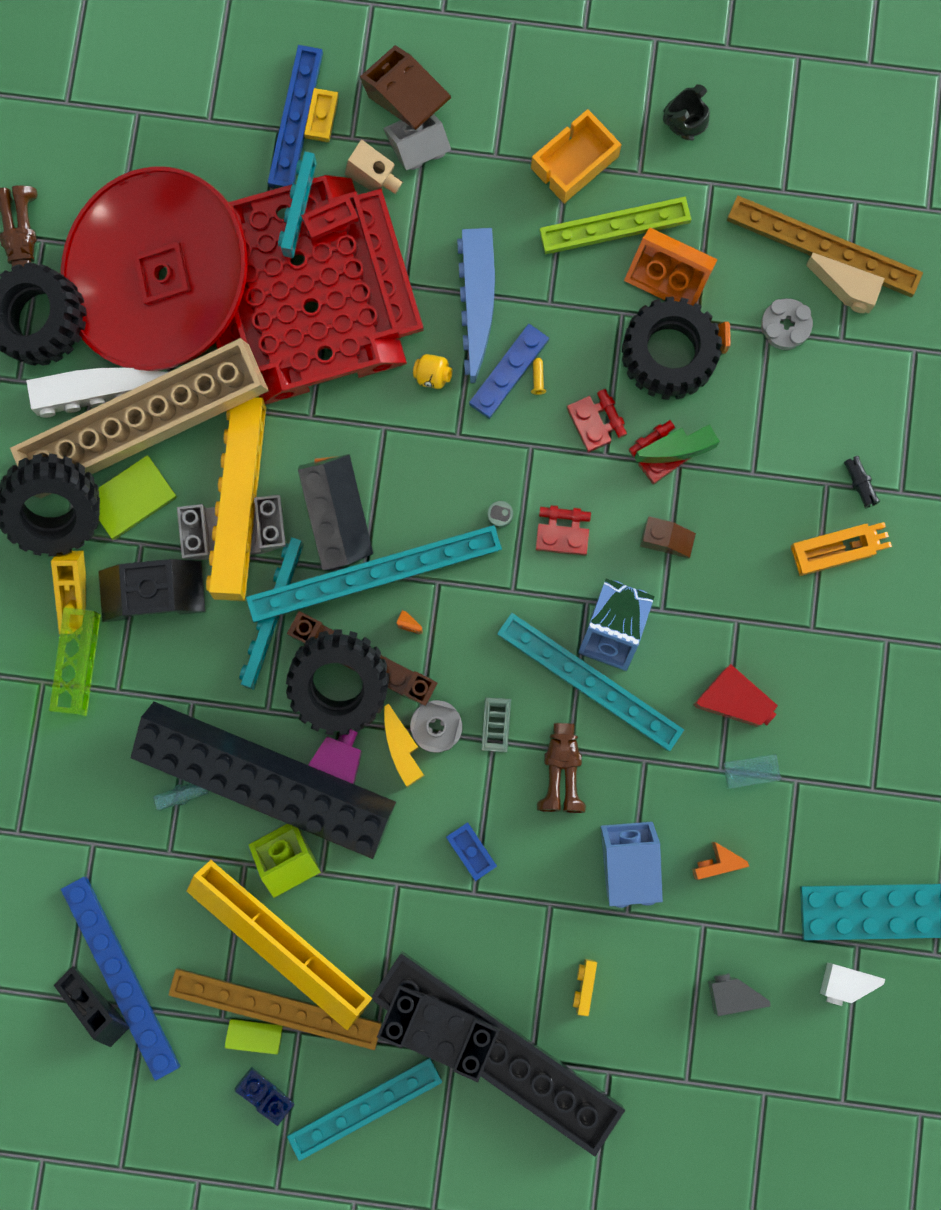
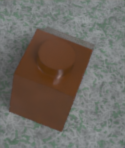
M649 516L645 522L640 547L690 559L696 533L674 522Z

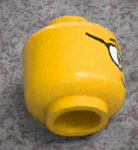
M424 354L414 364L413 377L420 386L441 389L446 382H450L452 368L449 367L448 360L445 357Z

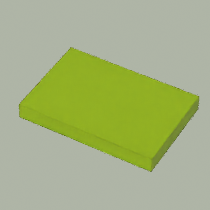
M148 455L99 487V521L110 537L115 540L177 498Z

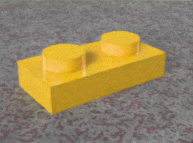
M314 88L304 133L306 139L330 142L339 98L338 92Z
M585 959L584 965L579 964L577 980L581 981L580 992L575 991L573 998V1007L577 1008L576 1012L578 1015L589 1016L597 967L595 960Z

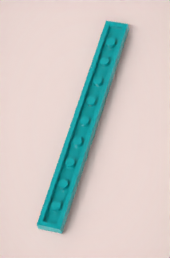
M495 525L254 594L246 597L253 623L498 552L502 548Z

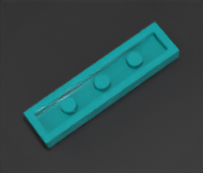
M304 151L303 159L298 160L296 175H298L296 184H292L290 191L291 207L286 208L284 222L287 224L285 232L281 231L278 239V246L281 247L285 257L294 258L303 221L301 215L305 213L317 165L314 153Z

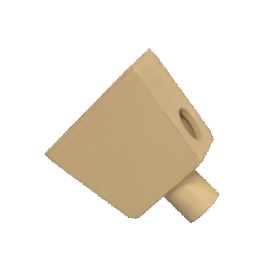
M361 140L348 159L345 175L371 191L385 187L396 194L403 184L402 180L392 174L395 166L394 163Z

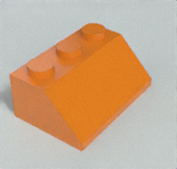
M649 228L642 238L624 281L663 300L666 297H674V301L680 302L681 297L689 299L687 304L694 306L718 259Z

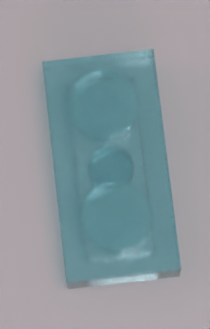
M776 754L723 763L728 789L781 780Z

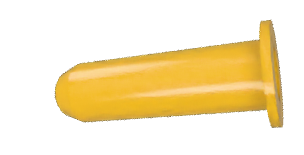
M535 358L533 361L534 389L531 390V393L535 395L546 393L543 381V361L541 358Z

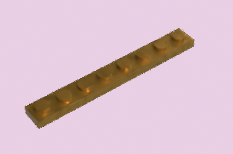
M738 195L727 218L728 222L810 256L812 253H816L883 277L885 279L882 286L911 298L915 294L923 272Z
M179 968L175 970L169 991V996L371 1050L376 1049L378 1041L376 1037L382 1026V1022L359 1017L346 1030L318 1005Z

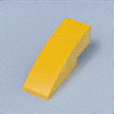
M387 704L384 706L386 738L396 769L408 788L425 776L410 755L419 748L391 706Z

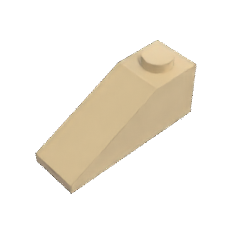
M812 253L806 265L853 311L857 313H870L875 306L885 278L816 253Z

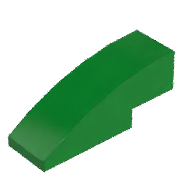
M710 424L688 436L683 428H680L637 451L634 458L637 462L645 463L680 461L704 454L716 448L720 441Z

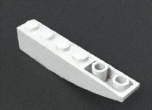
M96 368L26 380L31 410L37 416L47 418L55 416L56 412L65 411L73 413L80 411L81 407L86 406L95 408L168 372L135 370L134 368Z

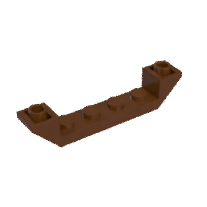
M299 611L287 635L305 645L306 640L313 636L316 639L319 633L328 631L330 635L334 633V630ZM381 655L380 658L385 659L387 673H389L388 689L426 706L438 683ZM342 664V665H344V666L350 668L351 670L355 671V670L352 669L351 667H349V666H347V665H345V664Z

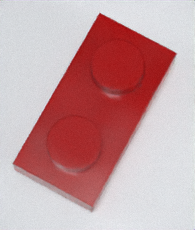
M348 195L301 215L312 241L359 221Z

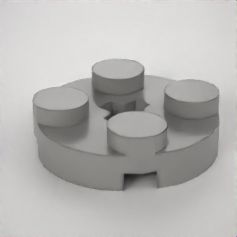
M787 298L775 300L766 309L761 320L762 333L765 334L768 342L773 347L781 350H791L803 344L809 337L813 327L810 308L797 300ZM789 319L793 326L785 330L784 325L780 324V321Z
M433 700L428 702L426 706L422 705L414 712L411 718L410 730L414 741L422 749L432 753H440L450 750L459 741L462 734V721L459 713L451 704L445 701ZM436 719L441 720L440 725L444 726L443 731H438L437 734H433V729L429 727V724L435 723Z

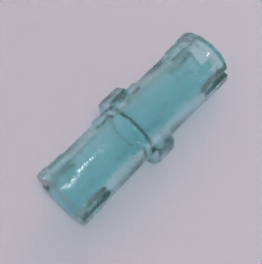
M191 783L184 786L179 784L175 786V789L153 796V799L159 811L177 804L185 805L187 801L208 794L209 791Z

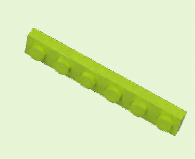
M685 196L540 228L539 232L544 253L547 255L643 234L649 228L662 230L691 223L692 219Z

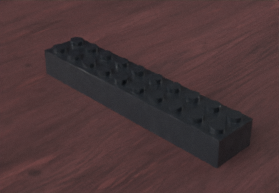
M154 701L141 716L130 757L371 859L374 858L383 840L396 801Z
M402 951L372 995V1000L388 1011L396 990L400 985L427 994L500 1029L481 1077L595 1157L625 1112L623 1105Z

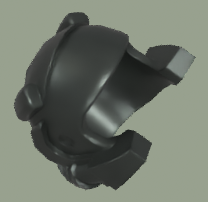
M696 84L694 88L684 89L663 110L664 123L670 126L673 133L681 136L684 140L693 141L694 136L705 132L709 125L710 110L701 99L706 94L707 89L700 84Z

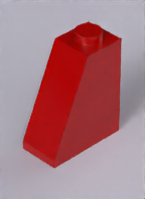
M731 664L719 674L693 704L698 709L755 727L763 723L767 726L777 715L774 710L778 707L775 702Z

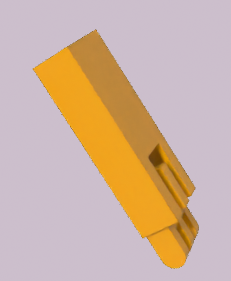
M882 522L868 526L866 523L793 543L791 550L799 576L873 557L877 554V551L891 548V542L880 544V540L889 537L888 532L877 534V530L886 528L885 523ZM859 536L860 540L850 542L851 549L853 550L845 551L846 547L843 545V541Z

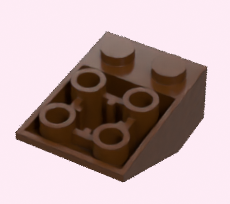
M396 45L360 76L368 98L415 130L451 99V95L409 53Z

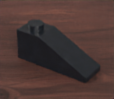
M74 966L54 984L56 990L93 1040L112 1047L130 1028L117 1010Z

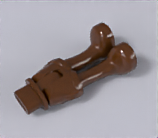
M12 186V192L8 188H0V212L4 230L0 234V241L8 257L7 262L12 266L18 264L24 266L26 263L34 262V245L37 239L36 232L31 229L29 223L28 202L34 201L38 194L37 189L31 186ZM13 198L15 201L17 212L18 227L16 228L14 226L11 210Z
M554 723L548 751L544 754V764L549 766L548 792L545 798L538 801L537 811H561L560 778L561 770H565L563 812L585 813L586 805L579 799L576 786L577 767L582 765V755L579 753L576 741L578 736L574 735V724Z

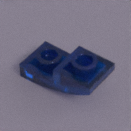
M252 1067L234 1088L236 1093L254 1105L259 1113L277 1126L295 1105L281 1090Z

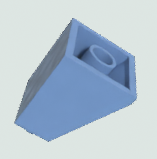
M653 822L601 826L606 893L609 906L623 908L631 904L648 906L656 902H663L660 842Z

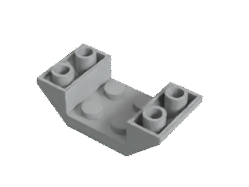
M280 495L254 498L255 516L250 555L264 554L285 547ZM203 504L177 507L182 558L209 560L210 551L214 550L215 541L212 540L213 526H217L218 517L215 515V507L205 508Z

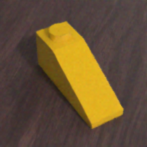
M84 550L72 551L65 555L62 552L57 553V556H54L51 560L59 634H85L86 569Z

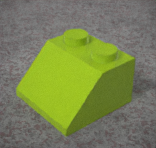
M285 824L248 844L260 878L273 898L321 873L301 830L290 824Z

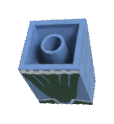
M606 578L578 654L627 671L638 648L655 596L643 590L623 585L619 581H612Z

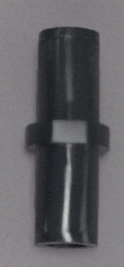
M855 456L853 457L854 460L851 458L846 460L844 465L853 481V489L857 490L864 508L867 509L871 507V504L875 506L880 503V500L872 487L871 476L866 474L860 457Z

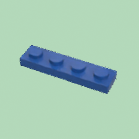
M528 324L471 399L469 405L490 419L547 344L549 337L531 324Z

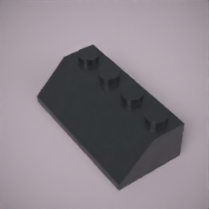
M350 454L299 465L298 473L322 570L348 565L372 555L373 549Z

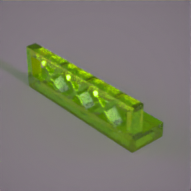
M72 608L63 609L49 707L51 712L87 716L101 616L96 611ZM70 614L83 616L82 626L75 632L69 626ZM74 638L79 644V651L70 658L65 652V647ZM71 664L76 671L75 678L66 683L61 677L62 670ZM67 690L72 696L71 707H57L58 696Z

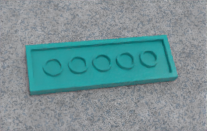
M941 884L800 886L802 940L941 938Z

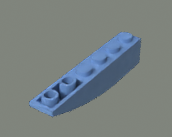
M492 228L462 229V238L457 239L458 254H463V262L459 263V278H464L465 287H460L461 302H466V311H461L462 326H467L468 335H463L464 351L469 350V360H464L465 375H470V383L476 382L485 356L494 309L495 269Z

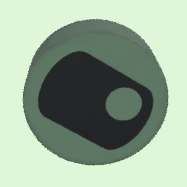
M497 501L491 504L488 509V520L492 525L502 528L511 523L513 510L507 502Z

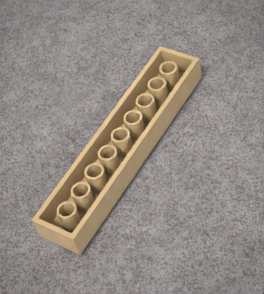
M240 338L10 449L17 466L19 461L24 458H28V460L33 459V455L42 454V457H49V454H57V458L63 459L64 456L71 458L73 464L80 463L85 467V473L90 472L94 474L269 390L249 344ZM41 493L34 496L43 498L52 493Z

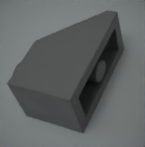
M730 973L715 975V980L708 981L714 1014L717 1016L771 1006L768 999L739 979L730 977Z

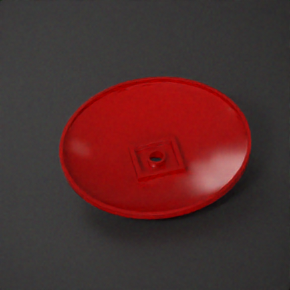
M156 166L133 170L118 176L99 189L84 205L74 220L64 245L61 275L76 285L77 291L82 294L84 303L81 305L86 307L87 315L83 317L86 326L85 330L81 329L79 335L101 357L125 368L159 371L174 368L193 360L209 349L220 338L236 314L246 284L248 267L247 248L241 224L231 205L215 187L202 178L178 168ZM166 267L167 276L160 280L158 276L159 271Z

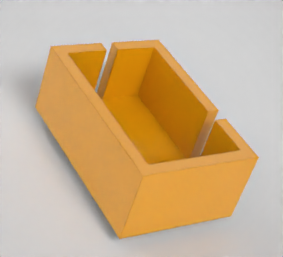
M587 109L571 123V128L567 126L532 156L531 169L545 184L550 181L549 188L565 204L619 157L622 144Z

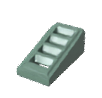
M485 697L481 751L507 752L511 699ZM490 706L505 707V712L489 711ZM489 717L504 718V723L489 722ZM488 727L504 728L503 733L488 732ZM487 738L503 739V744L487 743Z

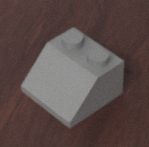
M434 114L416 130L402 120L384 127V131L399 162L406 170L417 169L424 162L442 158L446 152L451 151L443 124Z

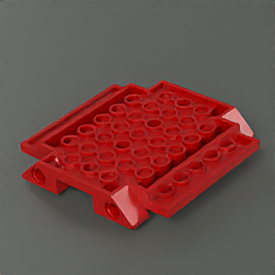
M330 175L313 178L305 213L348 195L359 221L312 241L302 221L294 256L302 255L305 258L304 263L299 266L291 263L292 258L283 256L281 247L278 246L280 232H285L287 223L284 222V219L279 218L277 214L279 210L291 207L290 191L292 184L229 202L243 230L247 248L248 267L246 284L240 305L231 323L216 341V345L219 349L240 338L249 344L269 390L259 395V398H263L265 405L310 392L309 386L354 373H357L358 378L407 364L400 339L397 338L422 332L424 328L382 188L358 195L352 178ZM310 301H314L319 305L317 311L309 313L304 309L305 305ZM327 348L333 352L332 357L328 360H321L318 357L322 349Z

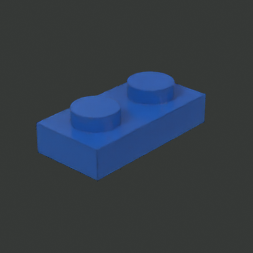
M468 822L446 837L475 881L497 867Z

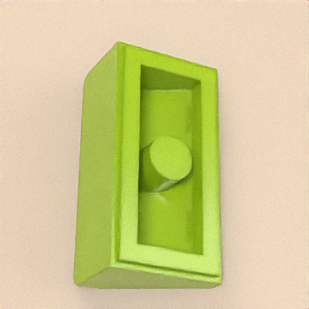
M230 1019L225 1048L278 1054L280 1052L283 1026Z

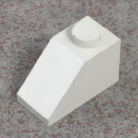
M827 962L820 994L827 996V1002L842 1006L843 1001L853 1003L884 985L885 979Z

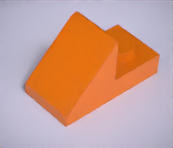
M712 842L717 863H714L713 859L697 862L698 867L693 868L692 872L694 879L699 880L749 867L748 861L720 844Z

